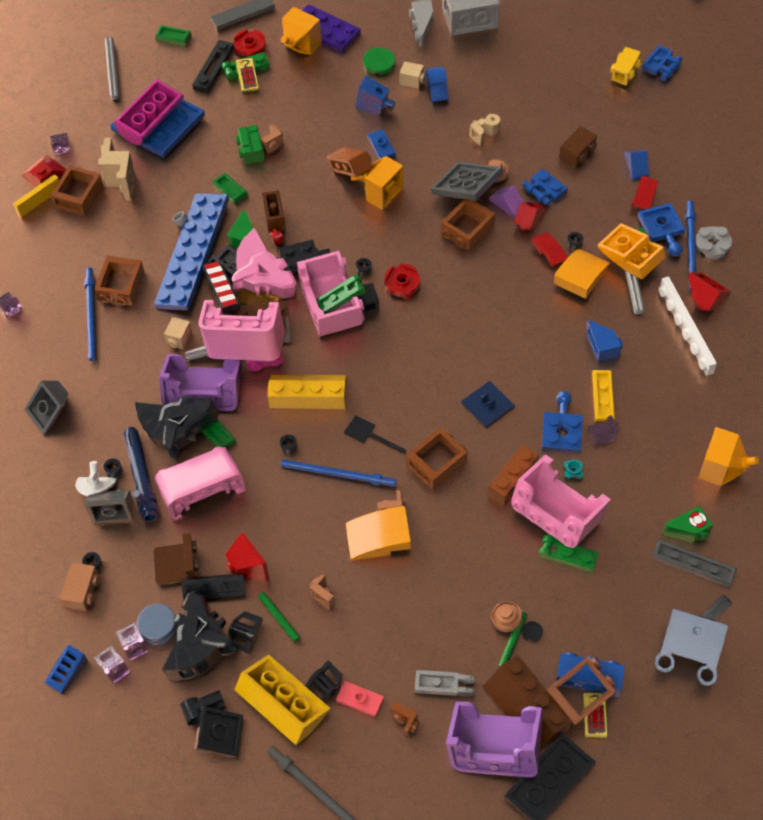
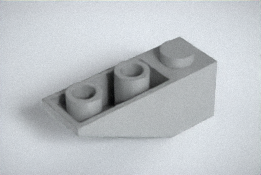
M431 0L412 2V9H409L410 19H413L412 28L416 30L415 40L419 42L420 48H423L433 25Z

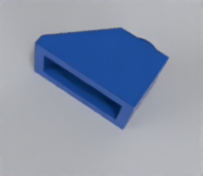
M588 321L586 333L597 361L619 357L623 344L621 338L617 337L616 332L596 322Z

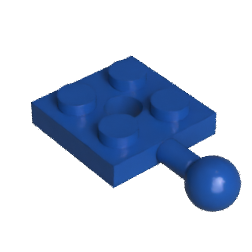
M668 203L639 211L637 216L651 242L666 239L669 244V254L674 257L681 255L683 247L680 243L675 242L673 237L684 234L685 228L673 205ZM657 221H662L666 224L661 225L658 224Z
M561 391L556 397L558 404H560V413L544 412L542 450L581 453L583 415L567 414V408L571 403L572 396L567 391ZM559 429H564L567 431L568 434L565 436H561L557 433V431Z

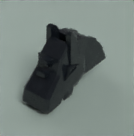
M181 396L178 402H172L164 406L135 402L137 417L143 426L142 428L147 432L148 437L157 445L164 447L174 460L178 458L181 448L192 441L196 442L197 433H202L204 429L214 424L219 416L214 402L209 398L197 397L191 403V397Z
M196 591L187 594L181 606L186 611L185 614L178 613L173 621L174 624L179 626L177 629V642L162 668L169 681L188 680L198 675L201 676L213 667L222 656L231 655L237 651L235 646L230 645L232 640L226 637L223 631L226 624L225 619L222 617L219 621H216L219 615L216 611L211 612L204 596Z

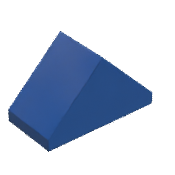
M642 149L625 151L624 155L631 179H641L642 175L649 177L648 151Z

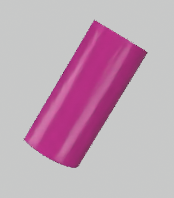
M156 79L114 121L115 127L128 142L140 145L180 104L184 95Z

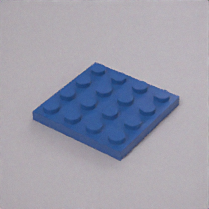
M182 100L140 146L164 158L205 116L204 110ZM113 122L110 125L111 130L121 135Z

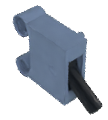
M722 595L701 616L675 608L672 609L661 651L655 657V665L658 670L662 672L671 671L675 664L672 654L705 663L697 670L698 680L702 684L712 685L716 681V668L728 624L715 620L732 605V602L725 595ZM662 656H667L671 659V664L668 667L660 666L658 661ZM704 669H710L713 672L710 680L701 678V672Z

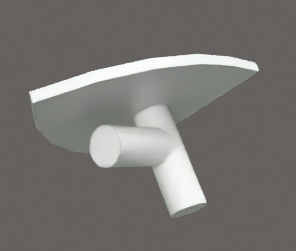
M97 461L89 462L90 476L78 477L75 484L77 491L87 497L107 491L117 481V478L98 477Z

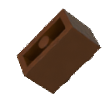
M579 126L560 146L559 158L577 167L586 160L590 152L596 149L597 135Z
M280 191L262 193L268 233L272 232L274 228L277 231H286Z

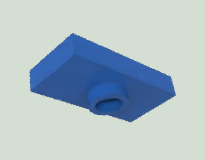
M383 129L367 134L368 140L378 159L385 156L389 158L396 157V152Z

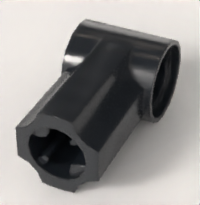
M220 690L200 698L191 697L180 703L187 725L198 724L200 708L202 706L220 710L226 709Z

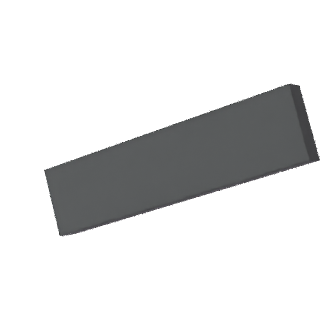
M252 0L210 16V19L218 31L275 9V4L272 0Z
M658 539L651 558L729 589L737 570L735 567Z

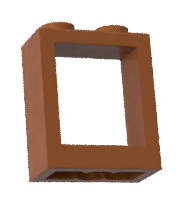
M69 165L50 195L54 207L85 216L103 187L101 175L95 171H88ZM74 179L90 183L81 198L65 194Z
M464 199L441 222V234L446 239L457 243L459 247L470 251L495 225V213L476 201ZM464 213L480 222L469 235L453 226Z
M107 255L94 289L97 300L105 303L133 305L144 274L142 261ZM111 272L132 275L126 291L105 288Z
M440 427L406 455V465L434 489L467 462L468 452L464 445L458 444L454 440L451 433L445 432ZM441 441L456 456L435 472L420 457Z
M587 656L547 688L548 692L575 725L616 692L613 688L616 684L609 675L604 677L599 670L602 667L594 657L590 660ZM588 665L607 690L577 713L558 687L584 666Z

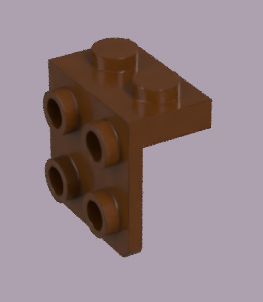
M191 533L182 534L183 544L156 547L153 550L155 581L157 585L181 583L182 578L197 577L196 571H199L198 558L195 559V553L198 552L197 542L192 540Z

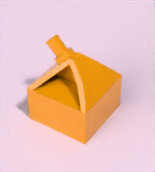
M295 7L282 18L284 36L281 37V42L286 47L302 54L311 55L322 44L320 19Z
M387 156L373 162V167L356 177L350 176L351 181H364L366 201L381 210H384L404 189L403 165Z
M715 427L698 479L722 486L740 476L751 465L759 464V458L746 455L739 434Z

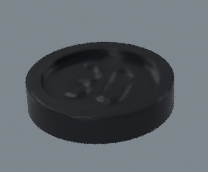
M529 621L524 624L522 635L529 642H537L543 635V628L538 622Z

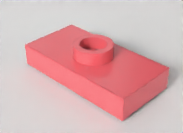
M344 681L336 698L337 703L376 718L384 700V696Z

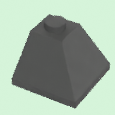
M41 381L25 407V411L43 434H47L64 407L68 392L59 381Z

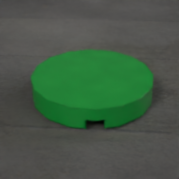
M372 48L363 56V67L370 74L375 75V73H379V75H384L394 68L395 56L387 48Z

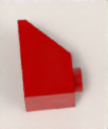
M531 201L522 202L514 223L518 224V228L525 231L534 229L547 208Z

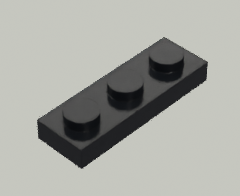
M243 573L182 578L181 580L183 601L187 594L193 591L201 594L205 599L245 595Z

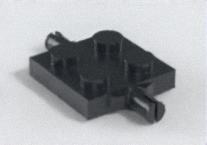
M313 239L278 248L280 259L284 258L287 264L284 270L291 271L293 276H298L297 262L330 253L329 248L319 251L315 247Z

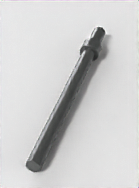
M274 746L268 749L267 753L279 763L278 766L284 771H289L342 820H356L293 764L294 761L289 756H284Z

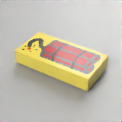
M253 59L236 60L242 93L258 91Z
M583 693V709L603 693ZM605 701L584 717L585 737H607Z

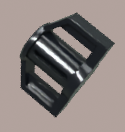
M246 611L236 617L231 622L228 631L229 638L232 640L230 645L249 654L259 634L263 618ZM246 618L254 621L255 625L252 627L239 622V620ZM232 635L248 640L247 644L243 645L233 641Z
M328 660L311 675L309 681L304 686L322 701L329 700L338 693L343 674ZM327 670L337 678L336 684L325 674ZM315 684L325 696L319 697L311 687Z

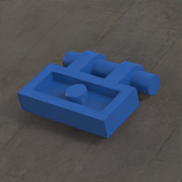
M658 45L642 64L641 69L655 76L660 72L662 73L661 80L666 81L667 78L673 75V71L679 68L683 58L681 56L673 57V51Z
M541 169L531 177V183L527 180L522 183L526 192L533 194L540 203H544L547 206L551 204L552 200L557 201L568 190L565 185L544 169Z

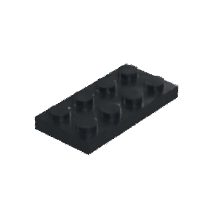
M561 733L540 756L537 775L534 777H521L504 795V798L528 820H546L595 766L596 761L564 733Z

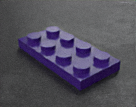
M308 4L302 10L320 19L322 43L343 53L361 33L360 28Z

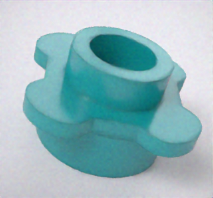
M570 460L564 463L566 469L564 476L567 479L571 477L581 479L584 476L582 472L583 463L581 461Z

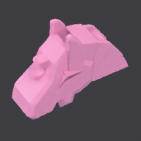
M253 228L244 237L239 248H237V272L232 277L234 292L245 288L255 292L257 296L260 295V292H266V295L273 294L281 298L294 297L297 282L291 271L284 270L287 267L284 258L276 259L273 254L266 251L257 231Z

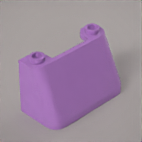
M167 354L159 376L163 406L172 402H178L181 396L191 397V403L197 397L212 399L218 411L234 410L237 407L242 360L225 359L223 368L187 367L186 359L182 355Z
M455 702L446 741L452 768L468 773L517 777L536 776L540 758L543 720L542 707L529 706L522 709L521 717L479 714L478 708L473 703Z

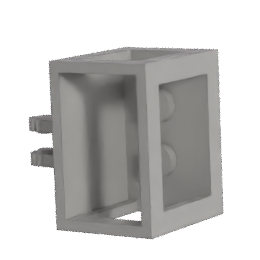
M498 0L442 1V9L451 36L498 28Z

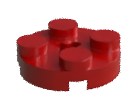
M248 29L242 30L234 37V49L239 55L245 56V58L262 53L266 49L265 36L259 30L253 29V31L249 32Z
M404 263L396 267H390L384 275L385 290L397 297L410 298L420 287L418 270L414 266ZM405 278V282H399V280Z

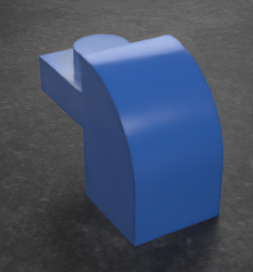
M444 67L426 69L427 86L430 87L432 102L449 100L447 76Z

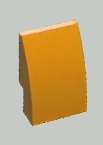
M622 223L597 245L618 266L640 279L648 275L666 258L663 246L651 242L647 234Z
M577 249L555 273L553 284L586 299L591 290H594L611 263L581 249Z
M405 506L373 512L346 523L351 561L391 555L392 551L411 549Z

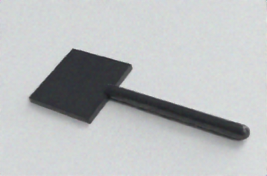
M356 415L344 431V434L362 443L365 442L368 436H371L403 453L406 452V449L372 433L371 431L375 425Z

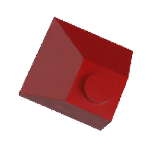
M45 155L21 175L37 187L54 174L60 181L67 169L50 156Z
M690 272L688 275L693 301L698 304V308L705 312L707 310H715L731 293L730 290L702 272Z
M241 533L225 554L226 568L231 574L243 573L244 579L269 581L270 578L265 560L246 535Z

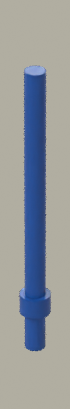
M693 201L687 202V212L685 213L688 227L689 273L696 272V212H694Z
M88 267L86 268L84 288L86 289L88 360L93 362L96 361L95 280L93 279V269Z
M282 459L281 467L371 482L372 485L376 486L382 484L396 487L397 479L382 477V474L374 473L371 475Z

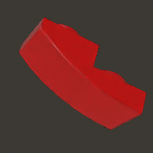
M642 175L631 206L640 210L649 209L659 181Z
M548 232L531 239L539 254L544 253L551 267L565 262L568 258L560 244Z

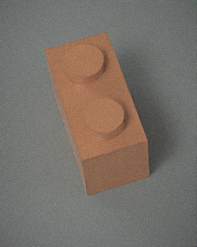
M71 562L59 598L63 608L87 611L89 605H92L94 600L93 591L95 586H98L100 575L95 566Z

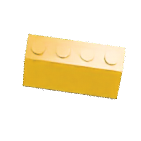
M272 374L268 382L267 397L269 408L345 409L347 375Z
M267 655L241 672L234 689L295 745L308 737L330 711L329 706L270 655Z

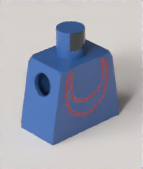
M365 76L358 88L355 108L380 115L384 108L392 111L396 102L388 99L389 89Z

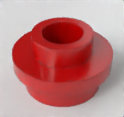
M274 228L270 235L275 245H282L284 236L281 230L277 231Z

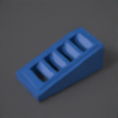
M68 644L44 683L62 694L86 663L87 658L85 654ZM74 656L77 659L74 661L70 657ZM65 664H70L72 666L71 669L66 667ZM62 670L67 673L66 677L59 672ZM55 677L62 680V684L54 681Z

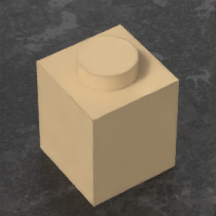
M404 61L400 71V85L419 89L421 82L424 83L426 73L423 72V65Z
M172 317L164 333L166 345L172 348L184 349L192 333L190 322Z

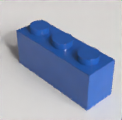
M561 653L556 681L581 662L584 657H579L574 653ZM595 658L602 667L599 670L604 677L609 675L616 684L613 687L616 692L612 696L619 697L625 666L620 665L616 661L604 662ZM588 665L584 666L561 685L595 693H604L607 690Z

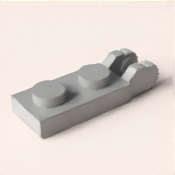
M416 670L415 693L471 697L475 695V690L458 687V682L473 684L475 683V677L456 672Z

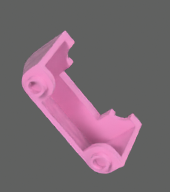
M216 447L210 452L171 468L162 469L155 476L157 487L172 521L181 519L182 510H190L189 504L225 490L228 494L231 493L230 490H235L238 495L246 491L243 476L225 447Z

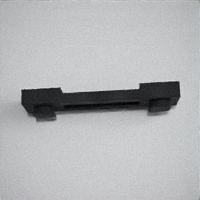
M218 40L192 84L194 90L196 88V90H203L206 93L210 91L216 76L222 68L221 65L232 53L234 43ZM219 56L220 59L210 76L206 75L215 57Z

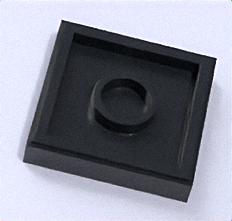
M202 706L200 708L194 750L234 759L237 758L243 715Z

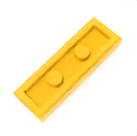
M54 174L14 202L17 215L23 217L50 198L59 182V178Z
M592 370L595 422H614L612 371Z

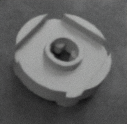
M702 227L699 229L695 239L696 250L699 253L701 251L709 259L724 257L730 251L732 245V238L725 227ZM709 241H716V245Z

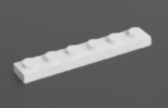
M669 276L662 278L659 293L666 300L668 310L672 311L676 325L680 326L684 339L689 342L692 354L696 355L699 367L704 370L707 376L714 374L717 364Z

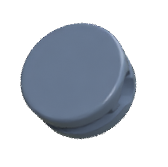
M164 604L147 606L141 611L137 619V627L141 637L151 645H163L169 642L175 636L178 628L173 623L176 618L174 612Z

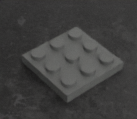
M458 161L431 187V192L433 195H440L441 197L447 196L476 201L503 173L502 167Z

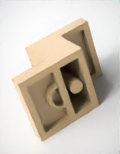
M104 138V143L100 147L101 158L98 159V167L102 170V180H105L106 187H120V193H123L124 200L131 201L136 173L130 151H115L112 138Z

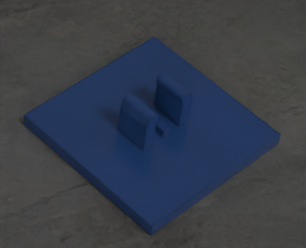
M488 381L461 401L485 427H488L515 407L491 381Z

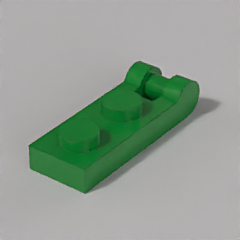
M264 52L246 57L253 59L255 72L270 68V62ZM226 61L221 65L228 80L239 78L236 61Z
M360 275L350 277L317 298L316 301L319 309L321 308L324 314H328L352 300L353 297L364 295L366 290L364 285L361 284L362 279Z
M550 535L543 537V547L538 552L540 557L593 573L599 552L580 546L574 548L567 547ZM551 547L556 548V552H552L550 550Z

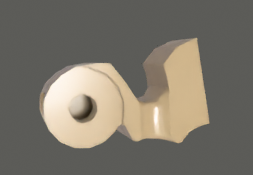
M489 114L486 116V119L481 118L478 121H473L470 125L469 136L481 145L484 134L494 136L499 132L500 117L497 114Z

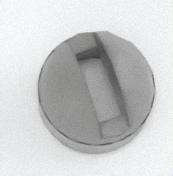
M183 211L178 212L173 217L174 223L179 227H183L188 220L187 215Z

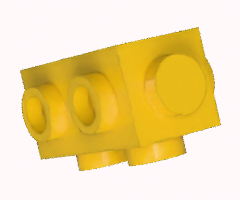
M625 47L623 52L618 54L616 64L613 63L611 67V81L627 86L628 82L633 80L636 73L635 70L641 66V52Z

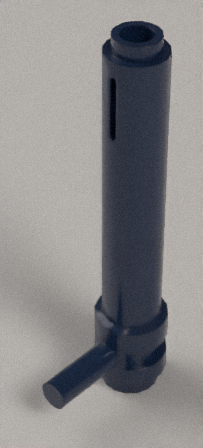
M128 427L124 430L123 436L136 488L133 492V497L136 499L137 506L139 507L140 517L145 522H151L156 520L159 514L156 495L152 491L139 432L135 427Z

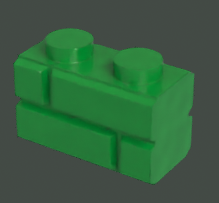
M251 125L238 128V135H235L237 146L241 145V148H238L240 158L244 159L245 164L264 161V151L258 126Z

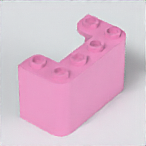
M339 251L297 262L300 286L319 337L362 325V321L365 320L362 311L364 310V305L361 299L358 300L357 296L328 314H324L323 310L319 309L316 301L317 298L348 278L346 271L347 262L345 257H341Z
M204 300L199 327L207 355L210 358L274 361L280 357L285 329L279 302H269V308L264 311L258 309L257 316L222 315L221 308H215L214 300Z
M545 454L518 479L511 503L515 511L521 513L565 546L574 548L604 518L611 499L604 494L595 499L594 495L586 499L557 479L559 471H553L551 467L553 459Z

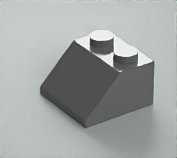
M130 490L104 491L87 497L85 501V506L93 523L133 520V498Z

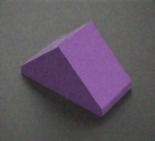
M515 186L502 187L489 197L491 202L514 219L521 203L524 202Z

